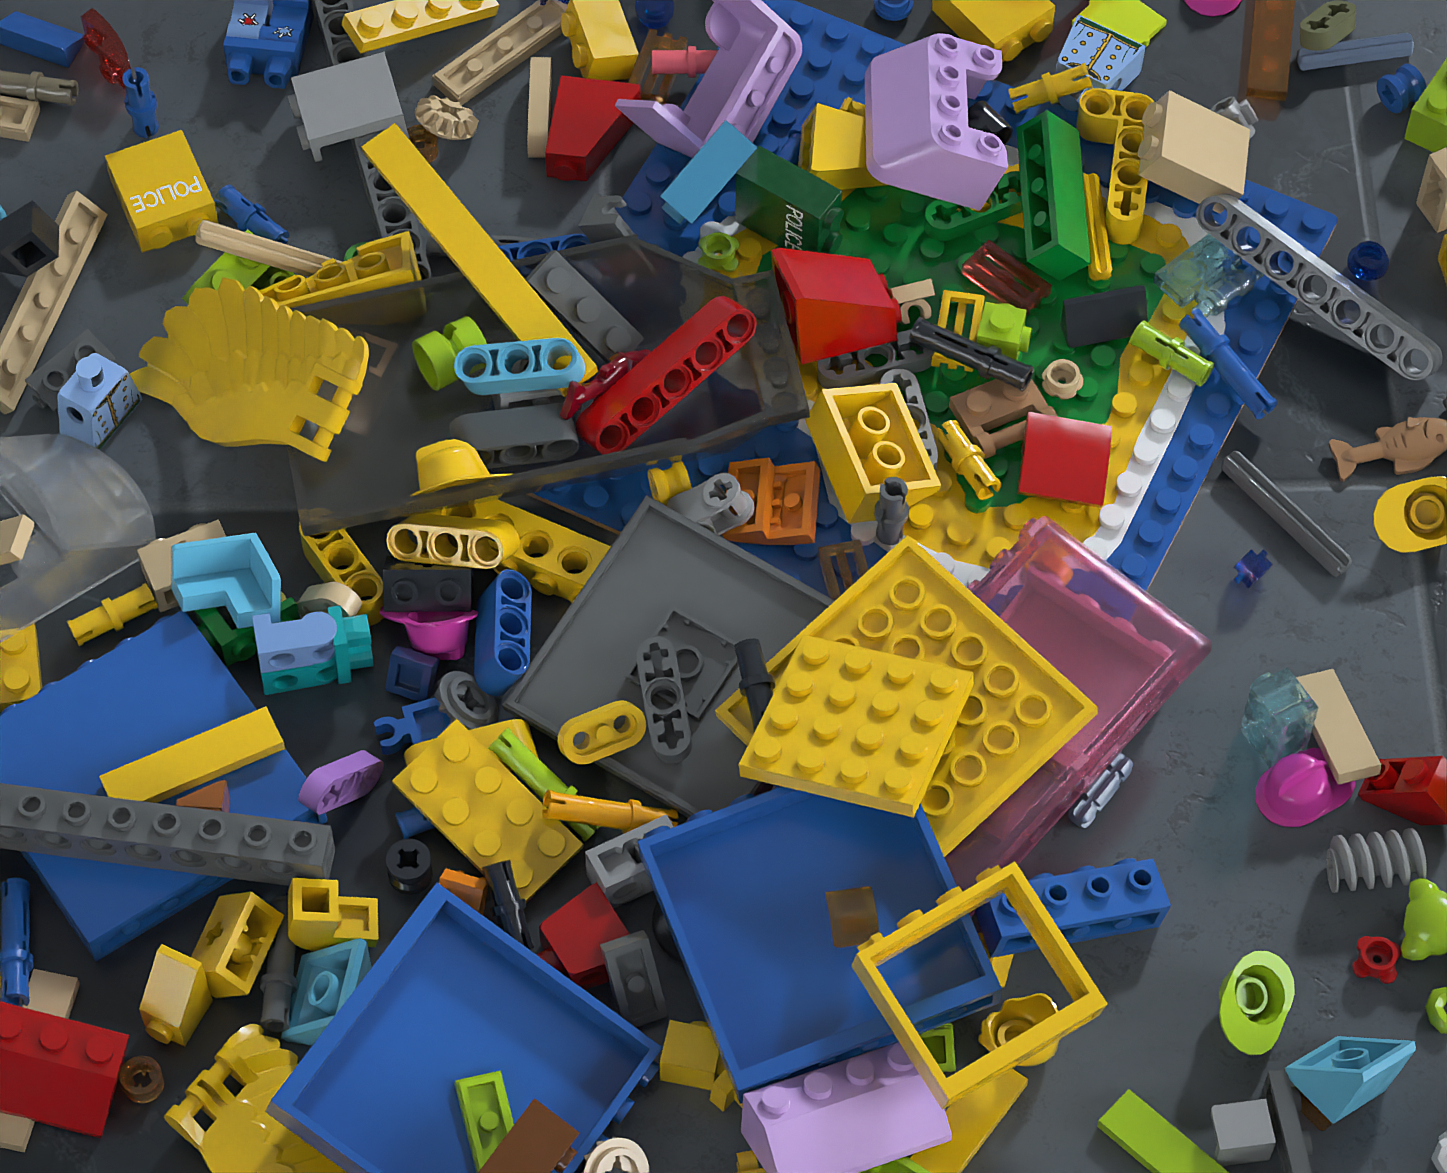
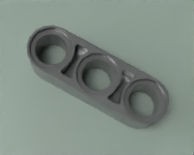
M561 403L469 413L455 418L449 425L451 439L466 442L475 448L487 469L562 460L573 456L579 449L573 418L565 420L560 416L563 407Z

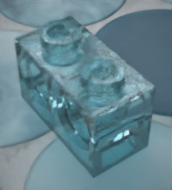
M1288 667L1275 674L1268 672L1258 677L1250 686L1240 730L1270 768L1282 757L1307 749L1319 707Z

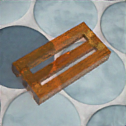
M649 29L628 83L641 84L652 55V50L655 47H659L658 50H686L688 47L687 38L680 36L678 40H674L670 33H664L663 37L657 36V30ZM651 66L641 91V100L657 101L659 104H666L677 74H665L658 94H651L659 75L652 74Z
M860 539L818 547V558L828 594L834 601L841 594L830 556H836L846 591L854 582L845 553H853L859 578L869 570Z

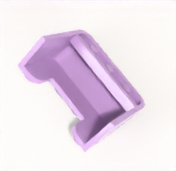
M938 33L874 57L864 76L866 165L870 174L882 183L980 211L1008 168L1007 151L1002 141L996 135L968 127L967 98L975 100L986 81L994 80L1002 70V51L959 39L949 34Z

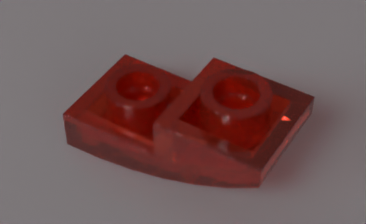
M91 8L81 16L84 30L83 40L92 52L98 54L100 61L99 70L102 76L110 84L115 85L117 83L125 89L122 77L128 69H131L126 49L113 27L102 15Z

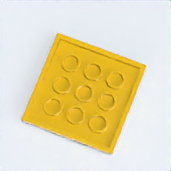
M803 634L738 764L740 777L914 818L974 685L973 672Z

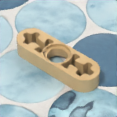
M531 57L528 158H545L551 118V57Z

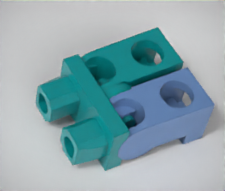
M341 605L327 607L328 614L312 612L300 620L272 624L270 613L252 616L264 695L324 685L334 681L336 678H338V684L352 682L351 669L374 666L367 614L343 618Z

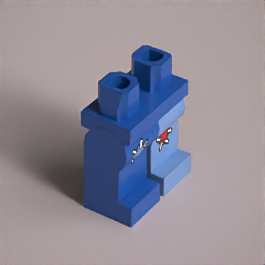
M234 0L231 20L228 24L223 44L228 78L231 84L245 85L250 82L251 74L264 75L265 84L271 88L285 89L290 77L299 75V64L303 58L314 18L312 0Z

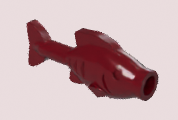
M642 349L626 353L618 352L608 359L610 362L600 368L599 373L594 379L583 385L577 381H571L560 416L565 420H569L581 404L593 398V402L651 351Z

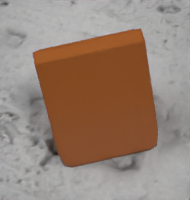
M227 781L215 782L177 799L176 806L229 812L230 794Z

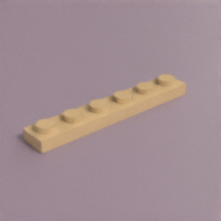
M77 190L67 195L55 220L59 225V257L27 277L0 333V411L3 414L15 410L27 385L25 379L32 374L108 215Z

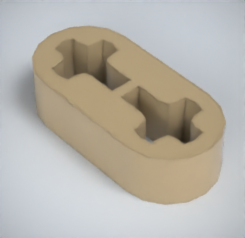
M338 582L309 586L297 602L298 612L302 617L312 612L328 614L327 607L341 605L343 618L355 616L362 606L360 597L352 589Z

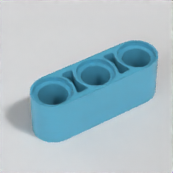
M565 338L473 345L461 350L454 362L457 376L470 392L477 395L567 388L571 381H581L586 368L584 359L576 347ZM565 355L572 356L570 364L565 369H553L554 363L559 357ZM522 359L529 360L528 367L522 373H511L514 363ZM476 364H487L486 370L481 376L476 378L469 377L470 370Z

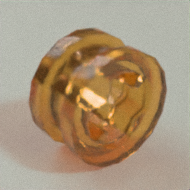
M421 124L409 127L407 129L408 139L415 147L416 142H425V148L416 149L428 163L433 162L439 153L438 137L426 130Z
M143 1055L133 1057L123 1065L120 1072L123 1091L134 1102H151L163 1091L165 1083L161 1067L151 1057ZM138 1072H142L143 1076H146V1072H150L151 1083L146 1087H142L141 1083L138 1084V1087H134L135 1081L133 1076Z

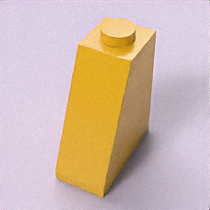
M817 103L802 124L798 167L840 190L888 185L875 179L867 169L865 117Z

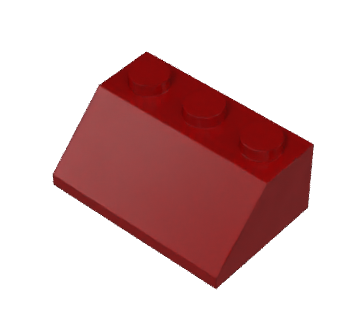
M0 1001V1112L102 1138L127 1054L129 1035Z

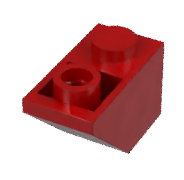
M1444 756L1379 759L1381 763L1380 775L1365 778L1357 794L1363 801L1418 825H1447V760Z

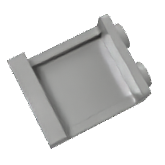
M385 52L291 77L295 94L288 95L294 119L302 117L304 125L297 126L298 135L303 150L311 148L315 162L323 160L320 148L323 146L381 131L394 123L409 138Z

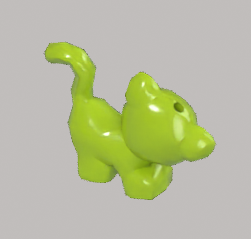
M1415 879L1409 884L1410 902L1406 907L1403 926L1405 937L1401 945L1402 956L1413 961L1424 960L1430 955L1442 956L1447 954V893L1441 891L1435 883L1427 879ZM1447 986L1433 989L1425 1005L1430 1024L1441 1034H1447V1014L1444 1010V1006L1447 1003Z

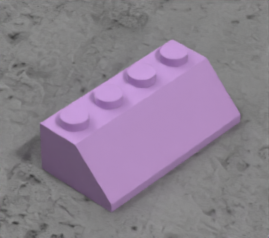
M899 1042L743 1095L741 1133L766 1173H859L951 1141L952 1137L945 1109H941Z

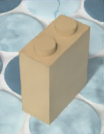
M1170 90L1158 101L1148 105L1142 117V123L1145 126L1143 140L1138 150V156L1140 157L1139 176L1198 204L1208 197L1220 194H1230L1238 199L1243 196L1250 129ZM1218 202L1213 207V211L1219 214L1226 209Z

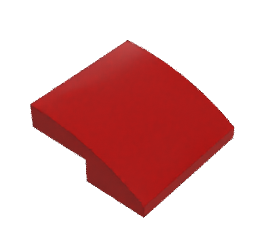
M1028 412L1021 450L1023 456L1017 494L1101 508L1104 504L1112 426Z

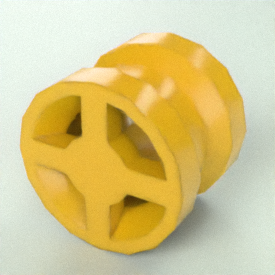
M682 461L674 462L670 468L660 470L657 467L648 470V480L653 499L665 506L675 495L692 489L686 467Z

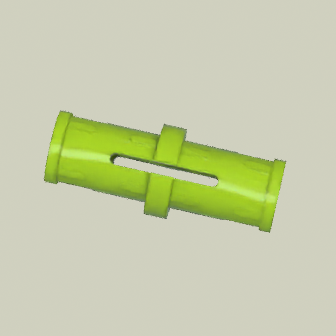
M1145 320L1136 327L1130 338L1131 345L1137 346L1158 359L1161 367L1166 370L1174 369L1195 382L1199 387L1208 380L1214 369L1213 362L1207 361L1186 348L1183 340L1178 337L1170 338L1149 325Z

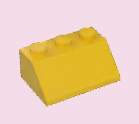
M897 383L821 390L805 422L848 524L876 521L874 516L875 504L880 500L881 483L885 484L884 480L886 478L898 477L907 484L906 502L909 507L939 491L941 483Z

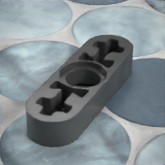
M911 330L897 333V341L818 360L817 379L825 389L865 386L880 382L883 375L892 369H905L911 373L924 371L931 366L932 356L935 352L916 343H911L909 339ZM912 346H916L919 351H923V354L916 355L914 350L909 349ZM895 350H897V357H900L899 361L895 360ZM871 354H881L887 358L888 362L881 367H872L865 362V358ZM853 360H857L858 371L855 370V364H852ZM837 366L838 370L843 371V373L836 375L834 370H830V367Z
M652 636L643 640L636 650V662L653 751L661 761L678 763L688 757L692 750L693 742L677 656L673 644L668 639ZM660 651L661 656L664 657L662 658L664 677L656 678L653 663L648 661L651 659V652ZM663 689L671 690L677 696L675 704L666 710L657 709L651 703L653 695ZM664 722H673L675 735L680 739L677 741V748L668 749L666 743H661L666 741L667 738Z

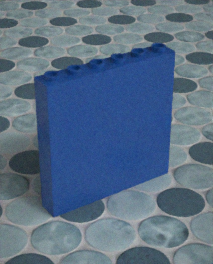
M181 610L172 616L168 615L160 618L152 628L138 636L124 639L114 650L102 657L86 661L76 672L64 679L48 683L40 689L38 694L26 701L10 705L0 714V783L107 797L99 778L100 775L249 714L257 709L188 614ZM286 749L158 802L159 804L176 806L177 799L215 782L226 780L230 794L229 813L315 824L327 822L326 812L319 815L299 803V793L307 778ZM20 851L95 962L233 879Z
M774 785L771 791L755 796V794L742 795L734 799L729 807L721 810L697 812L690 816L686 823L671 829L669 826L655 828L646 833L644 839L637 841L641 861L740 1104L743 1103V1095L745 1093L899 1042L851 965L856 954L859 952L857 947L868 941L870 936L879 932L883 937L888 936L899 929L896 924L906 915L918 909L924 915L938 906L936 900L940 896L957 887L921 803L913 818ZM969 913L876 967L918 1034L1001 1003V985Z
M436 882L271 1099L265 1112L347 1173H476L454 1082L455 1080L501 1070L514 1124L535 1098L580 1132L571 1144V1147L578 1152L562 1172L578 1173L575 1170L584 1159V1155L592 1153L596 1148V1142L609 1139L602 1134L609 1122L613 1120L619 1125L635 1103L628 1096L638 1083L645 1088L658 1071L660 1064L655 1062L654 1059L663 1047Z

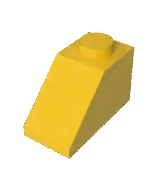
M161 944L153 962L139 1011L145 1030L151 1037L166 1044L172 1040L185 1047L213 1000L203 964Z

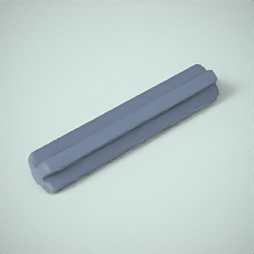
M1406 32L1341 41L1333 47L1321 51L1300 47L1297 51V62L1299 69L1305 71L1405 57L1413 54L1414 42L1411 34Z

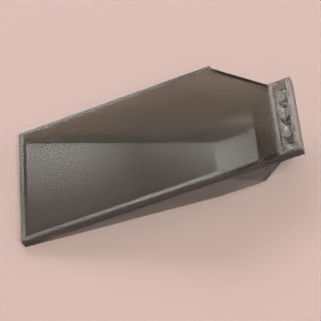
M637 234L557 251L644 337V340L634 351L648 349L652 352L710 300L718 296L729 297L750 310L755 315L757 321L755 333L744 346L623 451L602 455L577 435L579 449L573 456L566 459L487 469L490 475H512L448 487L415 496L410 495L420 491L415 458L416 452L422 447L444 440H451L449 425L455 418L469 413L494 411L495 406L491 394H474L468 390L461 379L438 391L434 390L427 383L418 368L412 350V342L433 331L443 334L445 325L464 316H469L477 324L487 344L516 342L518 340L462 272L290 308L292 312L297 310L306 317L311 315L319 321L323 318L335 324L338 329H346L354 339L356 336L364 338L369 349L363 386L358 395H353L347 407L350 410L349 416L340 434L335 433L328 447L332 451L327 462L314 458L291 445H287L303 535L320 534L648 471L656 467L671 466L674 462L678 461L685 463L727 454L768 426L809 418V406L774 271L769 270L730 278L640 240ZM549 253L510 262L526 279ZM548 306L596 364L598 372L585 381L584 384L596 377L600 368L607 363ZM486 368L469 375V377L476 378L481 376ZM323 380L317 395L331 401L338 386ZM594 398L583 403L582 410L576 411L572 416L575 430L578 417L592 404ZM306 420L300 435L313 440L319 425Z

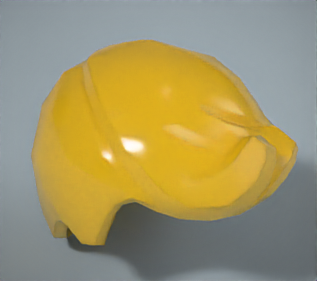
M1043 993L1007 999L1004 1001L999 1012H992L982 1021V1033L979 1034L978 1042L991 1052L1057 1013V1006L1052 1002V998ZM1059 1040L1016 1066H1036L1045 1063L1055 1055Z

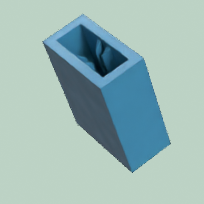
M725 119L663 191L660 197L666 202L661 208L679 224L685 218L692 224L752 155L757 146Z

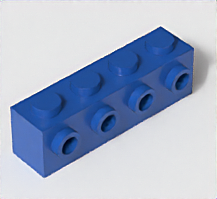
M1127 858L1116 862L1113 866L1096 869L1094 866H1083L1071 873L1053 876L1051 873H1043L1034 876L1028 881L1068 944L1157 928L1161 925L1171 907L1154 859L1136 861L1134 858ZM1004 893L975 909L991 958L1040 949Z

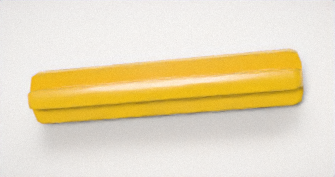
M1083 173L1091 264L1088 265L1089 277L1094 281L1100 279L1108 280L1111 277L1112 264L1100 178L1095 173Z

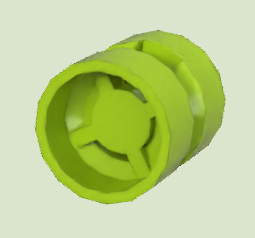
M464 316L445 325L443 334L433 331L412 342V350L423 377L434 390L438 391L460 379L455 373L454 362L461 350L469 346L487 343L477 324L469 316ZM476 364L470 370L469 375L486 368L487 364Z

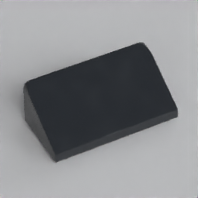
M1139 285L1065 299L1063 301L1060 325L1067 346L1074 348L1131 337L1136 327L1142 321L1148 322L1145 286Z

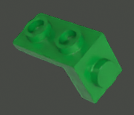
M292 597L281 602L280 622L300 620L297 603ZM215 607L195 610L198 622L196 627L226 667L237 661L247 660L257 652L254 626L236 628L232 631Z

